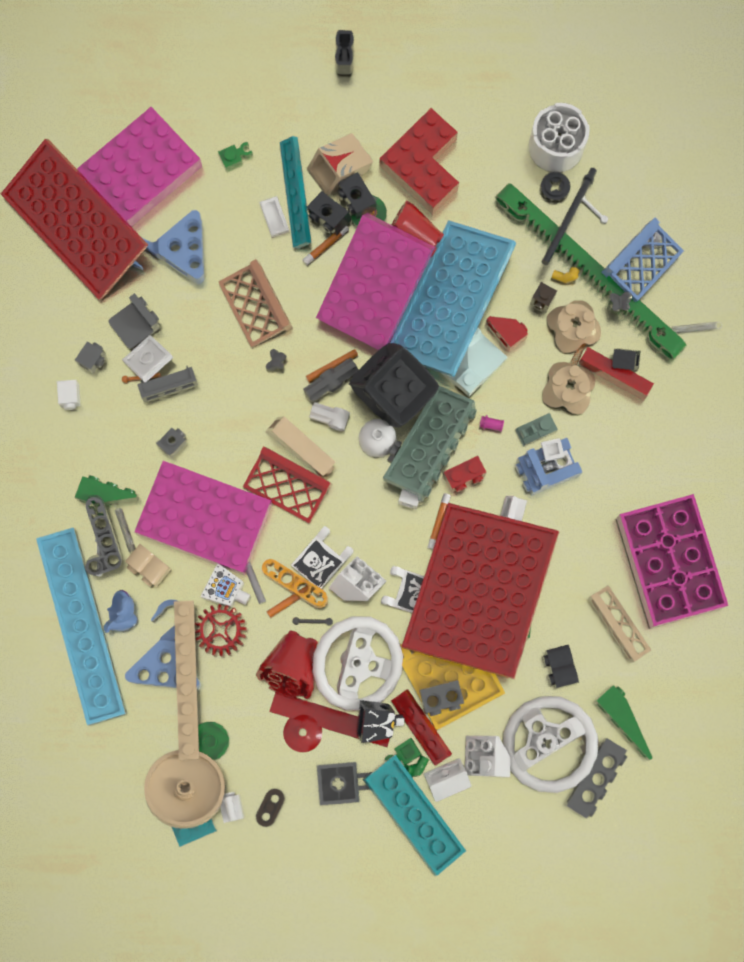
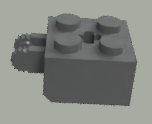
M356 762L317 765L320 806L360 802L359 790H370L367 784L358 786V778H366L372 772L357 773ZM336 778L344 781V786H341L342 789L337 790L336 786L332 785Z

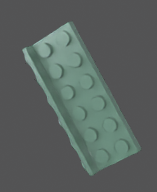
M439 386L435 395L422 410L383 476V480L418 496V500L421 502L425 497H428L432 490V484L441 475L443 465L446 466L448 464L450 453L457 448L461 434L464 435L466 433L468 422L470 419H474L476 415L475 401Z

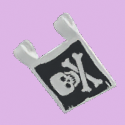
M326 526L320 530L317 536L291 564L308 581L321 589L353 554V549L347 546L339 556L323 542L330 534V530Z
M393 566L390 574L402 578L396 599L383 596L381 603L413 613L424 576Z

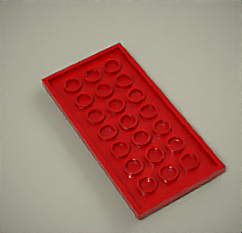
M49 139L43 140L1 192L5 200L99 300L106 296L148 246L141 236Z

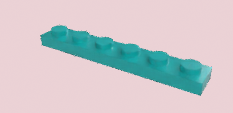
M291 136L280 142L292 244L293 248L299 249L311 244V235L298 137Z

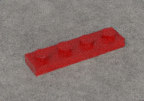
M408 689L391 700L399 714L403 715L404 721L435 766L452 755Z

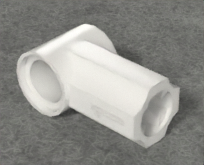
M314 402L309 418L328 424L330 428L344 431L350 412L342 408H331Z

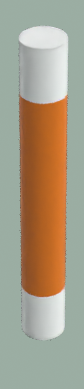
M346 226L337 236L333 233L302 261L306 265L311 263L344 235L349 228Z
M443 494L428 549L433 550L451 497L449 494Z

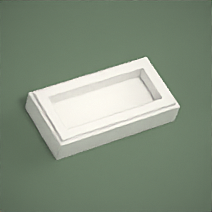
M278 197L259 202L271 237L289 232Z

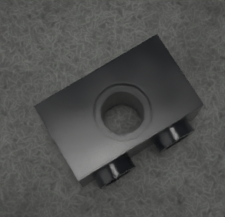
M358 172L338 182L339 190L337 192L342 200L345 199L348 205L346 207L351 216L354 215L358 220L362 215L376 210V201ZM354 194L361 196L359 199L351 198Z
M322 191L307 206L309 218L315 223H321L324 230L328 233L332 232L336 236L352 220L348 210Z

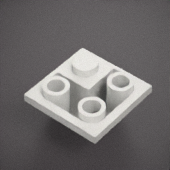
M357 556L338 574L329 588L343 600L368 601L385 584L386 580Z
M466 736L465 770L467 775L510 777L511 757L499 736Z

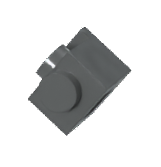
M171 427L156 442V445L172 459L187 444V441L184 439L186 435L179 428L174 430ZM172 437L176 439L174 443H169Z

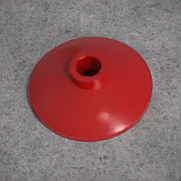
M298 715L294 719L289 718L283 730L284 740L296 752H309L319 745L322 739V728L318 727L316 720L310 715ZM300 729L306 730L305 736L299 735Z

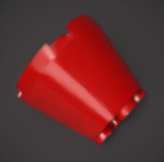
M407 200L401 206L391 224L434 247L441 241L444 235L414 204ZM435 247V249H434V251H433L431 257H432L433 254L435 253L437 247Z
M290 630L288 634H285L260 664L256 673L257 679L259 681L264 680L269 685V689L283 696L296 699L297 696H304L303 698L309 699L315 686L312 669L313 656L318 642L313 638L302 637L296 631Z

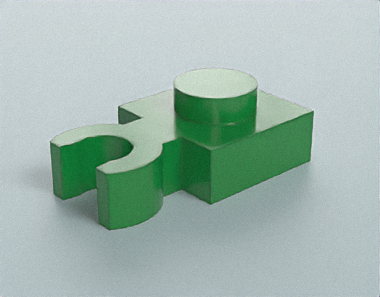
M248 142L242 143L238 149L234 144L218 151L225 170L243 163L242 157L249 158L253 155L252 150L249 152L244 151L245 148L249 147Z
M412 738L394 748L397 752L395 755L404 765L409 764L422 755ZM393 754L386 756L385 761L392 757Z

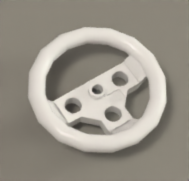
M352 616L335 623L321 637L313 656L312 673L319 692L330 704L344 710H359L360 700L381 703L394 691L402 674L403 653L398 637L387 624L372 617ZM352 630L347 650L342 653L340 659L342 669L337 684V694L328 684L324 671L325 657L331 644L342 633ZM375 633L380 634L387 642L391 660L374 654L370 643ZM363 638V645L357 648V639ZM375 660L376 667L373 670H369V663ZM353 676L352 684L346 685V678ZM370 676L386 679L384 684L375 693L358 699L357 692L362 681Z
M541 696L525 702L511 715L503 732V745L511 757L510 771L522 784L538 792L559 793L577 786L590 774L598 756V735L592 719L578 704L563 697ZM558 708L571 714L573 717L559 725L547 722L540 709ZM523 721L529 731L526 746L515 753V734L520 723ZM536 721L543 723V730L539 733L533 729V724ZM563 728H568L571 731L568 739H563L560 736V731ZM585 735L586 753L580 766L570 776L556 781L541 780L527 772L530 767L580 736ZM548 740L552 741V743L550 744L551 748H548L546 746V742ZM531 748L537 752V757L534 760H530L527 757V751Z

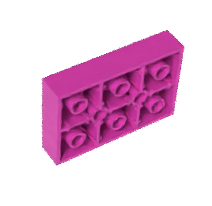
M151 106L80 165L77 170L132 227L202 167V163L196 153Z
M369 213L362 215L316 318L377 350L381 349L391 342L435 247Z
M163 460L134 532L143 538L215 565L218 563L226 569L245 575L272 502L269 499Z
M694 494L618 515V525L650 628L729 606Z

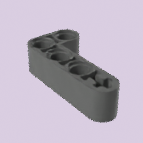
M98 495L90 496L85 505L101 552L89 557L86 562V571L93 576L119 568L122 562V554L104 501ZM92 500L100 503L97 507L99 513L93 516L96 513L94 506L90 507ZM102 518L106 521V526L100 528L96 525L95 521ZM110 537L113 543L106 546L102 543V538ZM116 555L119 561L116 564H111L108 561V557ZM97 561L100 564V568L93 570L90 568L89 563Z

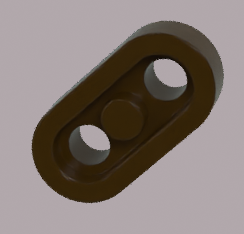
M271 789L266 793L256 813V821L260 826L269 827L275 822L285 801V796L281 790ZM277 795L279 797L278 802H272L271 797ZM264 813L270 815L269 820H263L262 816Z

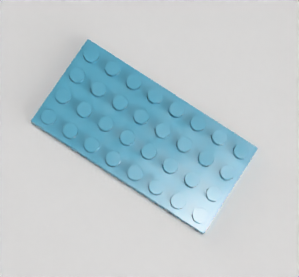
M448 220L442 232L444 235L441 241L437 243V249L430 258L390 343L403 346L424 367L455 377L516 246V242Z

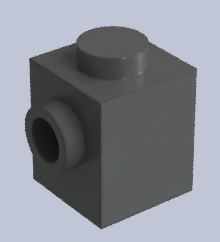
M87 341L75 358V361L79 366L94 374L96 369L104 364L106 359L104 357L106 355L102 351V346L95 342L91 344Z

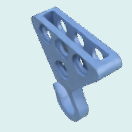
M192 210L157 241L150 242L142 238L148 244L146 249L154 256L163 260L196 284L203 283L202 220L197 210ZM193 226L198 228L196 232H189V229ZM193 244L199 246L196 250H190L189 248ZM173 246H180L178 251H171ZM136 261L131 265L143 270L142 266ZM194 262L200 264L197 268H191L190 265Z
M170 599L162 602L151 618V621L153 622L163 614L166 608L174 606V601L177 600ZM175 625L161 636L160 640L125 673V679L128 682L177 688ZM164 653H170L171 660L168 663H162L161 661ZM143 670L149 672V677L145 681H141L139 678V674ZM166 672L168 680L165 683H160L159 675ZM197 677V690H198V689L201 687V682H200V680H199L198 677Z

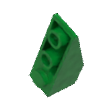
M89 475L88 478L82 476L74 497L77 501L86 503L90 496L98 495L103 499L105 505L139 500V497L135 494L136 491L129 488L119 489L117 484L109 481L106 484L99 482L100 479ZM92 500L91 506L98 507L100 503Z

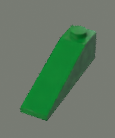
M610 686L594 703L647 761L651 760L653 757L630 705L624 697L626 695L619 686Z

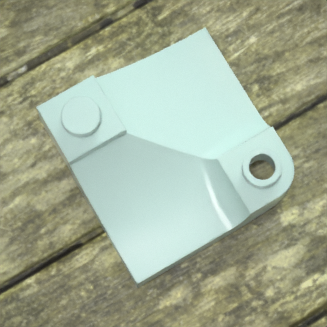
M477 327L455 377L441 374L469 397L504 363L507 356L489 341Z

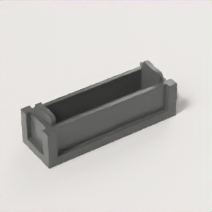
M188 366L184 370L147 381L146 383H143L141 380V383L137 384L143 402L198 385L193 368H188Z

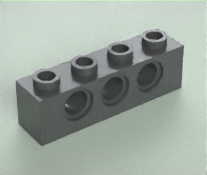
M604 738L600 744L598 756L590 774L574 788L564 805L584 819L594 815L597 810L595 804L598 799L602 800L607 793L605 788L608 782L612 783L617 776L615 771L618 765L622 766L627 759L625 755L627 750L608 738ZM605 757H609L612 760V765L609 768L603 765ZM596 773L602 777V782L599 785L593 782V776ZM587 790L592 794V799L589 802H585L582 797L583 793Z

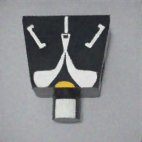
M360 700L356 735L361 743L391 738L394 726L404 725L403 715H395V711L390 704Z

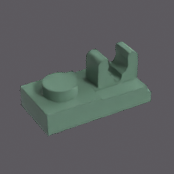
M550 413L515 429L522 446H526L558 430Z

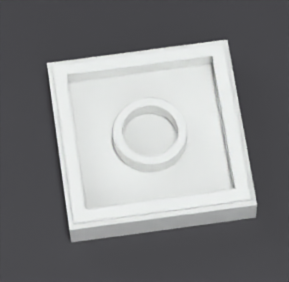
M149 335L122 361L146 383L173 359V356Z

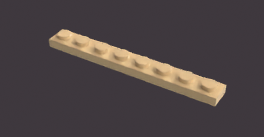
M174 601L179 760L199 759L194 601Z

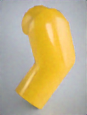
M571 267L567 273L554 270L551 278L562 283H570L578 279L579 269Z

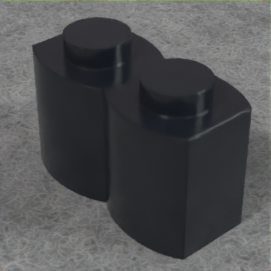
M338 30L336 34L335 68L337 74H351L353 71L354 36L351 30Z
M569 644L545 651L546 655H543L545 667L549 666L551 674H548L551 686L554 685L555 689L579 683Z

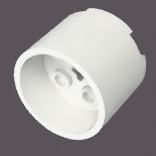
M555 103V105L549 106L538 113L529 139V152L531 158L539 167L549 172H564L573 168L580 161L590 131L589 124L582 111L567 103Z

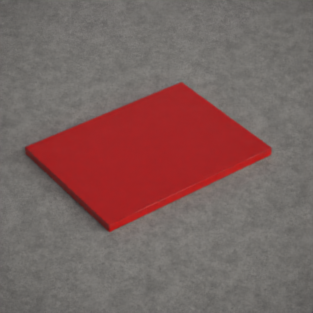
M448 503L401 647L515 680L559 531Z

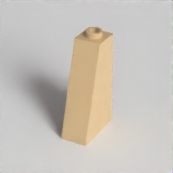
M277 417L265 431L317 475L328 476L333 471L335 461L286 417Z

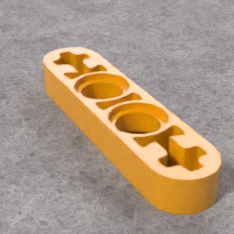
M268 559L263 563L262 571L272 581L316 608H322L327 604V594L318 586L276 560ZM274 565L275 570L279 572L278 577L273 571L268 573L267 566L271 567ZM285 574L292 575L291 582L283 583L282 576ZM300 584L308 585L306 593L298 592ZM312 589H315V590L313 591V593H314L316 596H320V595L322 594V598H323V601H322V602H321V601H318V602L316 603L315 597H313L312 595H310L311 592H312Z

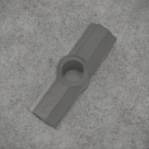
M349 358L334 369L330 368L323 372L319 379L303 388V391L313 403L327 393H332L339 389L359 369L354 361Z

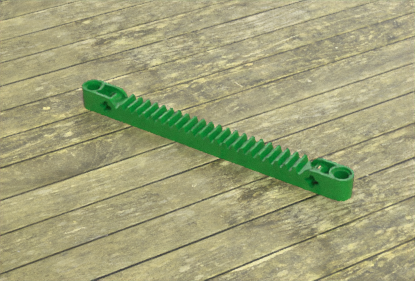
M508 183L495 196L496 201L515 219L527 220L526 226L532 225V232L538 230L537 236L543 235L542 241L549 240L548 246H550L559 226L514 185ZM567 233L563 235L556 251L560 250L559 256L565 255V262L571 260V267L576 265L579 271L582 270L581 276L587 275V282L593 280L592 286L598 285V292L604 290V297L610 296L611 293L622 296L625 291L610 276L606 277L602 273L605 268ZM631 299L629 302L630 309L626 311L625 317L631 315V322L637 320L636 327L642 325V332L648 330L649 341L667 358L674 360L687 347L685 341L640 300L635 302ZM661 332L662 335L658 337L656 334Z

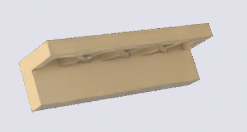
M609 585L589 597V600L631 663L651 651V648ZM606 591L611 597L610 605L605 604L600 596ZM612 609H617L621 612L620 621L614 618L611 613ZM622 625L631 627L633 630L631 638L626 636L622 630ZM633 641L640 642L645 650L638 654L633 646Z

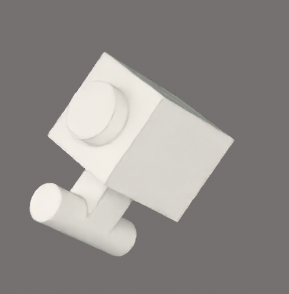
M234 792L224 794L220 807L223 822L243 819L244 813L240 795H235Z

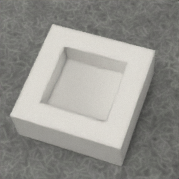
M560 438L541 442L545 462L565 457Z

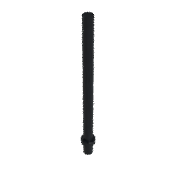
M590 168L588 174L583 177V183L541 261L542 264L548 265L585 193L594 182V176L597 173L595 168Z

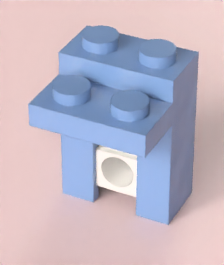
M568 438L561 440L564 459L566 460V465L564 466L559 465L557 460L547 464L544 463L542 466L541 463L545 462L542 448L538 450L530 449L525 455L518 457L515 467L518 474L523 475L525 480L523 481L526 492L530 491L531 496L582 474L579 463L574 462L569 449L572 447ZM556 469V471L552 473H549L547 475L545 474L547 471L550 472L551 470Z

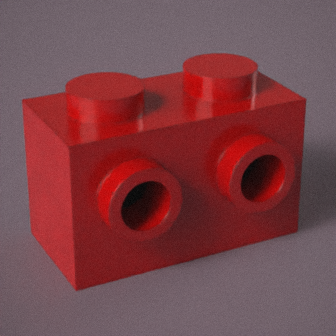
M476 456L444 471L442 476L452 493L466 489V485L472 482L477 484L483 481V477H485L487 472L479 456Z

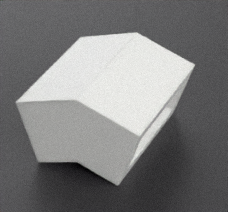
M506 496L501 516L522 521L527 500L515 496Z

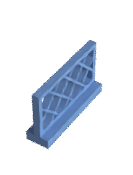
M656 217L649 221L602 271L606 277L610 276L625 292H630L635 302L646 293L684 252L658 225L660 221ZM655 232L662 237V243L654 242L653 234ZM642 246H650V255H642ZM654 246H662L663 256L654 255ZM666 247H672L677 253L674 256H667ZM631 258H638L639 268L630 267ZM642 258L651 259V268H643ZM655 259H663V268H655ZM619 271H627V280H621L616 274ZM631 271H639V280H631ZM643 271L651 272V281H644ZM631 284H640V293L638 295L632 291Z

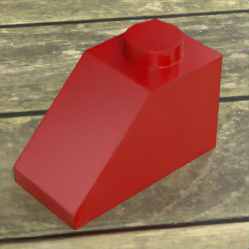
M489 316L486 319V325L509 352L527 339L528 329L522 322L519 323L517 319Z

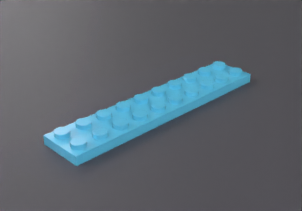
M75 528L36 538L87 725L125 715V708Z

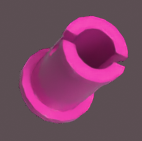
M488 415L481 416L479 427H482L483 430L487 428L502 432L504 420L489 418Z

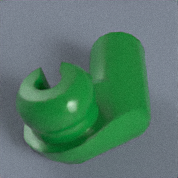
M421 755L416 764L405 765L404 767L411 777H417L423 773L430 759Z

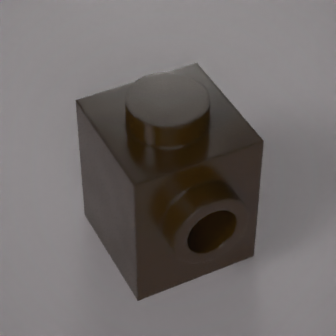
M541 282L530 304L539 311L547 312L557 294V290Z

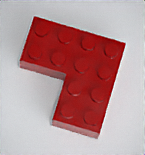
M430 108L379 158V166L432 215L459 187V181L436 161L457 141L458 132L436 111Z

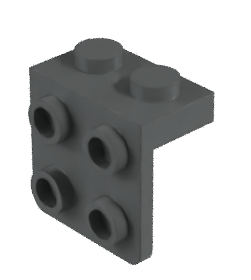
M135 293L129 297L131 303L108 320L109 325L129 349H133L160 328L157 322L159 320L158 316L153 310L149 312L146 308L148 306L142 296L138 298Z

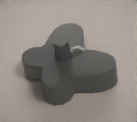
M624 292L622 296L616 293L610 294L614 311H620L621 309L627 311L630 309L629 302L632 299L630 292Z
M272 349L270 351L272 359L266 364V369L269 371H274L277 368L281 370L284 367L283 361L287 356L283 352Z
M396 440L389 452L388 461H393L401 448L402 442Z

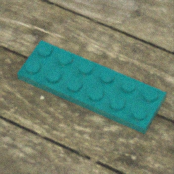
M396 755L390 757L363 779L434 876H438L466 852L463 845Z

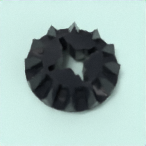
M548 173L542 179L541 191L551 201H560L568 195L570 181L563 173ZM560 182V185L558 187L559 190L555 189L551 191L552 183L556 185Z

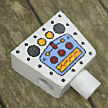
M217 563L201 594V598L224 606L228 605L232 608L235 601L246 605L250 594L241 590L244 585L242 580Z

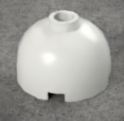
M372 419L366 422L359 433V445L362 451L371 457L379 458L388 455L396 442V432L393 426H390L387 421L382 419Z

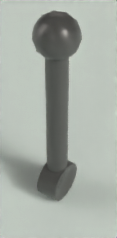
M294 617L292 622L295 625L299 623H326V625L330 626L333 620L331 618L321 620Z

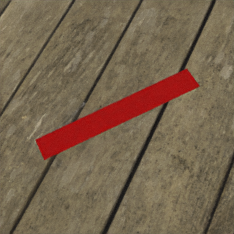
M275 692L269 712L292 719L298 715L306 714L316 720L318 727L359 739L356 735L358 716L303 699L289 698ZM390 738L370 743L388 747Z

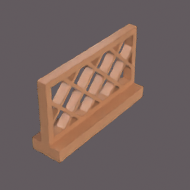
M257 259L249 262L250 265L218 281L252 348L284 330L288 331L293 328ZM251 271L253 275L251 283L241 281L243 274ZM230 281L237 282L234 292L228 291L224 284ZM240 283L249 286L246 296L237 293ZM253 287L261 291L259 300L250 297ZM236 296L245 298L242 308L235 307L234 301ZM248 300L258 302L255 312L245 310ZM261 303L269 307L267 316L258 313ZM244 312L253 314L250 325L242 320ZM257 316L266 318L263 328L254 326ZM269 320L277 322L279 328L274 331L266 330ZM252 329L262 331L260 338L255 341L250 336Z

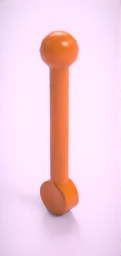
M156 373V374H155L154 376H152L150 379H152V378H154V379L160 378V377H161V374H160V373ZM123 376L121 380L127 383L131 380L141 379L138 376Z

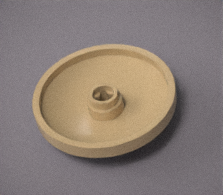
M179 750L163 755L149 769L144 784L145 800L151 813L162 823L175 828H192L210 820L221 807L225 793L224 777L219 766L209 756L199 752V759L179 760Z

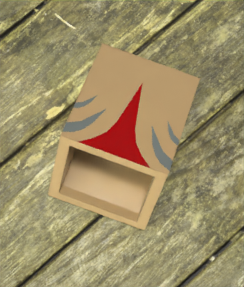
M351 133L318 148L307 170L322 191L330 197L339 190L338 182L357 172L362 176L369 170L373 160L361 146L359 140Z

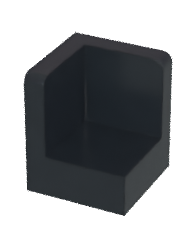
M621 348L614 349L612 367L638 370L641 351Z

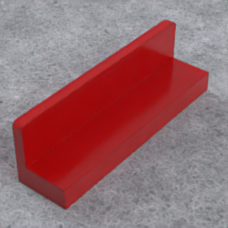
M587 347L578 365L643 401L647 398L654 383L629 369L613 368V360Z

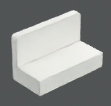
M460 758L424 773L435 802L471 787L467 772Z

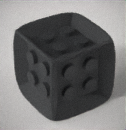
M388 343L379 349L355 373L349 382L357 396L380 419L387 421L390 426L397 428L410 421L439 389L435 378L418 359L403 348V346L396 343Z

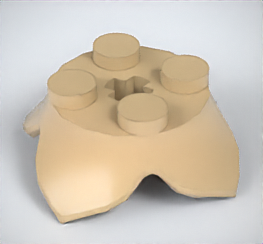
M572 301L568 305L553 309L547 315L548 326L555 331L556 345L562 353L574 352L582 344H594L601 338V327L595 318L594 310L585 301ZM571 321H577L580 326L573 327Z
M567 362L553 364L548 373L549 382L543 389V402L555 408L564 406L573 414H583L590 404V393L595 387L593 373L584 367ZM568 382L574 385L573 390L566 388Z

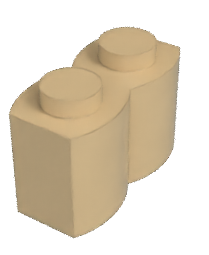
M141 544L136 547L125 561L128 564L126 568L134 575L137 572L142 575L143 578L141 580L149 587L152 584L157 587L171 570L170 567Z

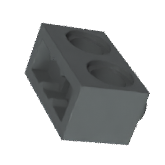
M458 680L419 690L425 714L430 713V716L441 714V709L449 708V711L460 709V704H464ZM448 691H454L457 694L455 702L447 700L446 694ZM429 696H435L438 699L436 707H430L427 704Z

